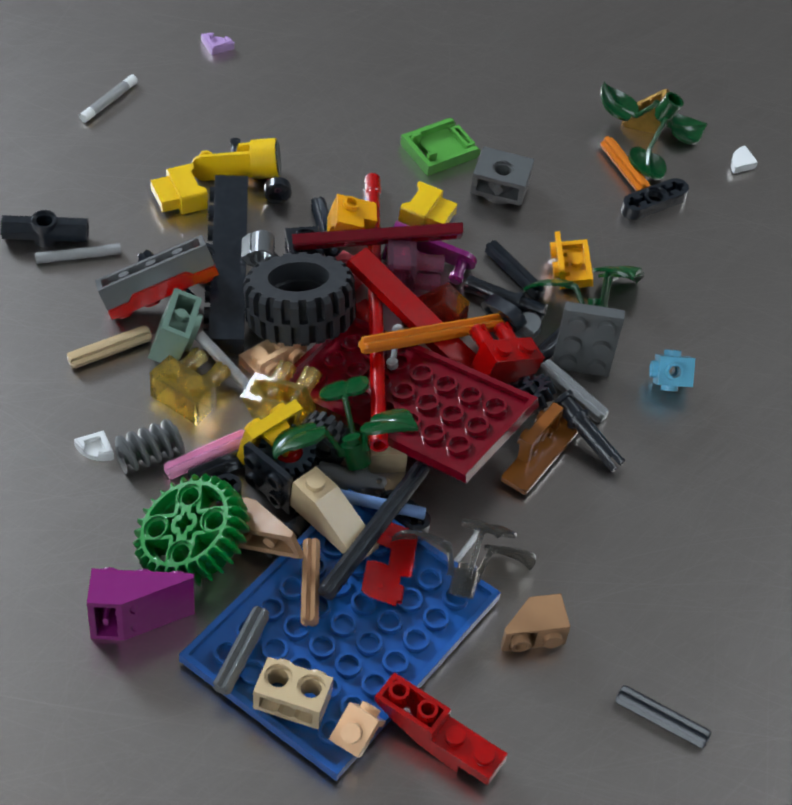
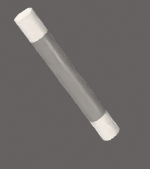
M133 74L128 76L80 113V120L86 123L137 84V77Z

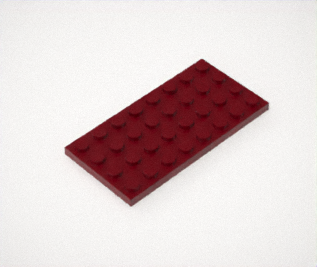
M355 317L348 330L344 333L340 332L337 338L332 340L330 338L326 339L324 343L320 344L316 343L274 382L275 391L292 400L296 399L299 403L319 413L322 411L327 412L328 417L332 414L336 416V421L339 422L341 420L344 425L348 426L342 398L335 401H323L319 395L320 390L336 381H347L355 376H366L369 380V388L360 395L348 397L355 430L360 432V428L365 422H371L370 355L361 353V349L358 347L361 337L369 335V323ZM420 345L398 348L396 358L398 359L399 366L394 370L388 369L386 364L387 359L391 357L392 350L384 351L386 411L399 408L407 409L411 412L419 431L388 433L389 446L466 484L539 407L538 397Z

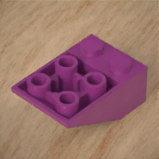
M112 567L103 569L92 568L86 602L90 638L125 641L195 614L194 574L182 571L153 572L147 569L134 571L118 570Z

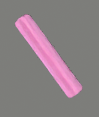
M240 429L165 462V474L169 479H174L188 473V470L192 467L238 450L244 430Z

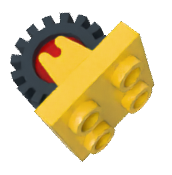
M296 399L288 404L282 402L276 405L268 416L261 420L260 418H255L245 426L237 457L243 465H245L243 446L250 441L291 475L293 482L310 471L316 456L314 454L316 450L315 444L283 453L276 459H274L272 451L276 437L283 430L298 423L303 408Z

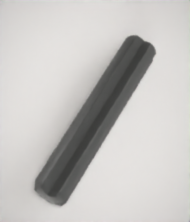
M260 606L252 608L213 682L216 692L223 695L231 693L269 620V611Z

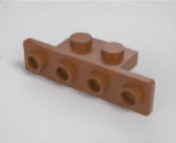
M553 402L546 411L541 410L530 430L528 428L523 430L517 441V444L520 445L518 456L502 474L501 481L523 495H526L578 434L576 430L572 431L566 426L567 421L562 416L564 410L562 406Z

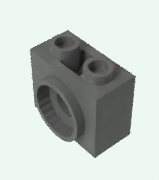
M483 146L473 173L470 193L484 196L492 203H511L522 206L531 179L534 159Z

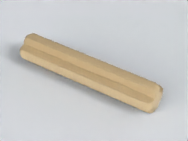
M143 325L68 352L67 359L72 368H78L152 340L150 329Z

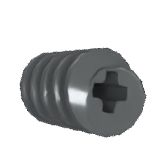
M163 419L161 426L157 423H152L149 426V430L145 427L139 428L138 435L134 431H130L126 434V439L122 435H118L114 443L118 462L125 474H127V465L129 464L135 471H138L140 460L149 467L151 465V456H154L159 463L162 462V452L164 451L170 459L173 458V448L175 447L181 454H185V447L180 432L169 419Z

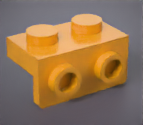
M560 231L554 232L555 242H550L551 259L556 258L557 261L552 262L553 278L574 281V283L578 284L579 288L593 287L588 239L561 241Z

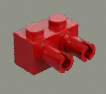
M500 322L493 328V333L498 340L493 339L484 323L471 327L469 335L479 348L471 364L472 369L506 384L516 382L522 376L530 377L532 374H536L544 360V356L532 337L518 338L509 322H505V324Z

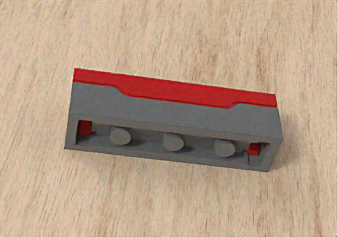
M200 235L99 278L95 282L98 293L111 319L114 320L117 318H127L135 310L142 307L157 305L161 299L172 295L175 288L186 291L189 287L196 284H206L212 281L214 276L219 275V272L203 236Z

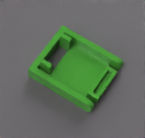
M447 118L401 135L400 145L427 176L474 160L481 153L478 146H475V142L460 125H456L453 118Z

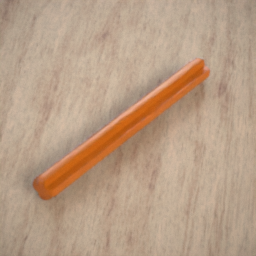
M497 313L362 336L358 342V347H360L361 353L369 354L470 336L469 330L476 324L481 325L482 323L486 324L489 332H492L493 328L498 323L504 322V320Z

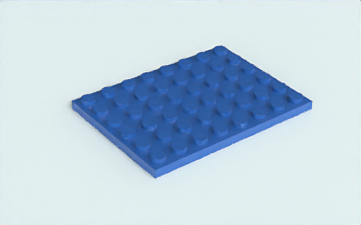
M352 505L365 525L368 524L378 511ZM395 519L392 521V523H395V524H398V525H400V526H403L402 524H400L399 522H397ZM311 525L297 540L302 551L304 539L317 538L320 541L321 585L343 554ZM418 536L412 577L401 576L400 584L404 586L401 604L396 603V606L368 597L361 591L366 562L368 560L389 564L391 548L379 544V548L359 564L334 599L327 600L319 594V622L314 627L303 626L301 624L302 558L296 559L279 556L179 654V661L214 687L213 682L252 608L260 606L269 611V620L231 693L224 696L337 781L358 758L329 740L349 702L360 705L362 701H366L381 711L378 717L386 722L383 727H378L370 741L371 743L392 720L374 700L375 695L395 672L420 688L498 602L501 592ZM267 657L277 660L286 659L296 666L308 670L317 669L324 672L327 676L333 677L332 695L319 729L253 709V691ZM282 683L271 684L274 687L284 686ZM313 693L304 694V696L309 698L317 697Z

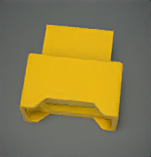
M193 163L166 169V177L150 180L151 192H153L162 213L179 209L181 215L208 209V192L205 187L199 186L193 176Z
M418 181V190L410 202L403 203L400 206L398 221L410 226L449 223L452 217L456 215L458 204L443 198L444 190Z

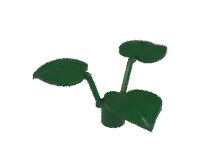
M605 81L601 86L600 97L604 108L619 120L629 121L631 116L639 118L655 108V117L661 124L647 147V151L636 146L631 148L628 153V159L632 166L645 176H650L653 180L662 179L667 170L664 159L652 153V148L666 124L668 128H671L674 137L690 145L696 144L701 139L707 127V123L678 114L684 102L674 92H667L661 101L656 99L653 104L639 111L637 102L628 94L610 87Z
M602 266L593 268V272H605L598 274V278L604 277L601 298H588V304L586 305L608 308L607 303L612 282L621 277L638 283L644 277L642 268L635 266ZM545 279L529 284L523 290V293L537 286H561L572 289L576 293L578 302L585 304L579 286L574 281Z
M355 376L347 381L333 382L323 387L319 393L323 401H335L341 398L343 400L350 434L342 438L343 443L341 446L325 426L317 427L316 423L308 422L283 430L276 437L272 451L274 459H276L283 453L316 444L326 436L337 450L338 456H344L347 468L351 471H356L368 467L372 462L369 454V436L419 431L411 412L407 409L399 408L380 412L371 418V422H365L360 428L363 437H361L360 433H356L348 397L364 393L369 388V380L366 376Z

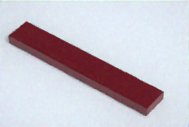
M463 222L300 233L292 234L293 249L299 251L456 240L462 238L464 230Z

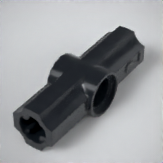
M40 210L32 216L2 215L1 237L2 239L34 240L40 247H51L58 243V241L88 242L89 218L57 217L50 210Z

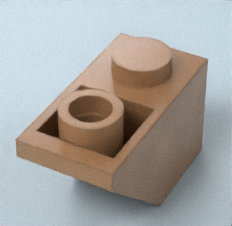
M561 593L529 597L504 630L501 642L502 652L511 650L523 652L529 648L537 647L556 648L566 644L570 623Z

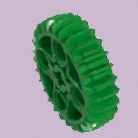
M205 473L199 478V476L193 474L190 481L181 477L179 485L170 482V489L168 491L160 490L161 496L157 500L151 499L152 506L149 509L143 508L146 516L137 520L141 528L134 530V534L137 537L133 541V545L137 549L134 554L139 559L143 569L153 572L182 571L184 573L194 574V583L201 587L204 578L213 581V574L217 571L224 574L222 567L227 562L234 564L231 559L234 554H242L238 546L247 542L243 534L250 531L246 524L250 520L247 513L248 508L241 495L228 482L221 480L216 475L211 478ZM216 502H222L223 506H216ZM161 555H166L165 562L160 559Z

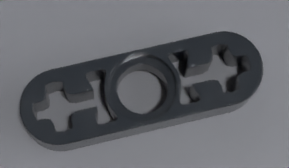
M672 178L628 194L623 199L621 213L628 219L638 220L681 204L687 198L689 185L682 179ZM649 197H658L661 201H653Z

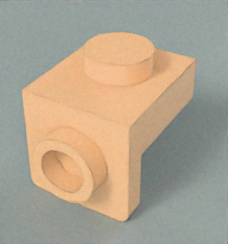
M362 701L360 705L349 702L329 740L354 756L361 758L378 727H383L386 721L378 717L381 711L366 701Z

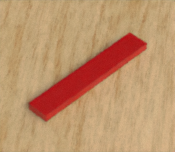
M367 247L347 261L346 266L408 328L443 323ZM460 338L425 343L433 352L472 368L471 364L476 354Z

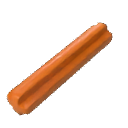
M604 137V140L600 142V147L634 190L639 191L650 187V183L642 173L632 166L628 156L614 138Z

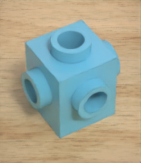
M664 349V354H655V360H651L649 376L653 378V383L661 385L660 390L677 392L678 386L693 388L696 358L681 356V350Z

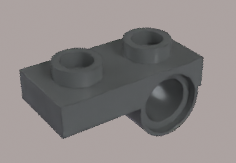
M257 230L242 238L241 258L247 265L255 268L259 262L268 261L270 257H280L275 253V237L271 232Z

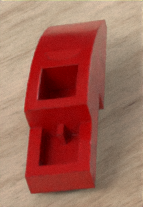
M395 672L374 697L376 703L406 734L456 773L461 768L488 786L507 759L508 753L452 718L449 707Z

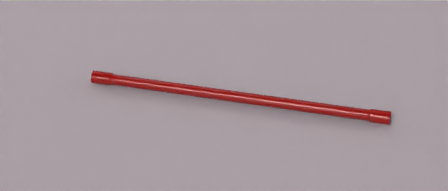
M369 173L365 176L366 201L376 203L377 223L374 228H381V179L378 174ZM381 245L367 246L382 262ZM368 289L369 335L384 333L383 302ZM384 351L369 353L371 418L380 412L386 411ZM388 433L370 436V448L373 451L383 452L388 448Z

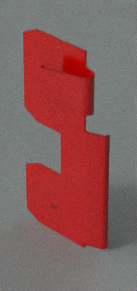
M391 522L376 542L391 548L389 564L387 565L376 560H368L366 562L361 589L363 593L368 597L396 606V603H402L404 586L400 584L401 576L412 577L419 531H409V528Z

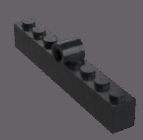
M215 175V186H210L209 202L214 203V205H209L208 221L213 222V225H208V241H213V243H206L219 275L214 276V279L210 281L211 286H205V303H210V307H204V324H209V329H203V331L229 359H239V354L244 352L245 332L243 282L246 277V263L241 258L242 238L247 235L248 176Z

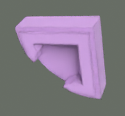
M214 33L201 34V42L212 56L234 49V41L227 36L222 38L214 36Z

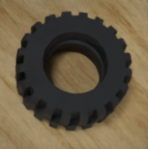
M299 252V254L286 253L280 257L273 256L268 258V261L259 262L255 268L252 267L244 279L246 322L254 333L263 340L268 339L271 343H284L285 346H293V344L309 346L310 343H324L326 339H335L339 336L340 332L344 333L347 331L355 319L354 275L341 260L337 261L335 257H325L320 253L307 254V252Z

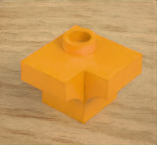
M337 194L327 216V232L374 228L377 223L376 203L353 196Z

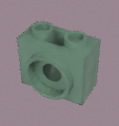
M177 288L174 289L161 317L148 355L149 359L176 369L183 352L189 353L203 318V314L198 313L202 298Z

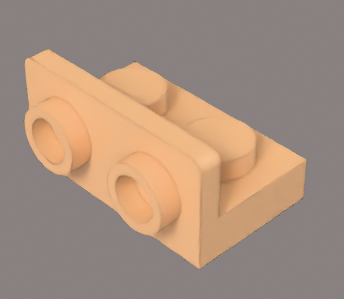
M266 339L239 354V363L261 384L268 379L277 377L282 371L291 367L307 352V346H301V344L285 346L284 343L274 344Z

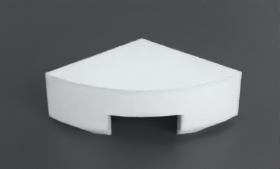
M746 146L738 148L733 154L731 160L733 174L753 170L757 167V160Z
M104 430L74 439L76 449L86 458L95 461L114 460V452Z

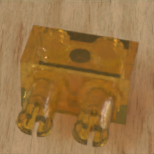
M194 347L180 361L169 355L149 373L150 393L153 398L193 424L198 425L216 408V388L231 376V371L227 365L224 364L222 366V362L218 361L203 376L195 372L208 361V357L203 350L199 352V348Z
M280 360L271 377L254 373L240 397L251 417L254 419L260 418V420L268 416L276 405L282 402L288 404L296 399L303 408L297 423L298 425L304 421L309 413H313L316 409L310 394L322 376L320 371L314 367L310 369L309 366H305L297 382H289L296 372V367L289 361Z

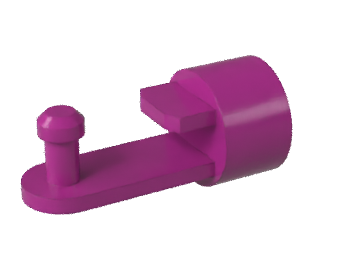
M396 221V223H394L392 227L410 226V225H407V224L402 223V222H400V221ZM442 241L385 244L381 255L382 260L405 269L409 266L419 271L424 270L428 256L451 264L455 267L450 272L448 279L455 285L462 284L465 270H472L477 264L476 257L470 252Z

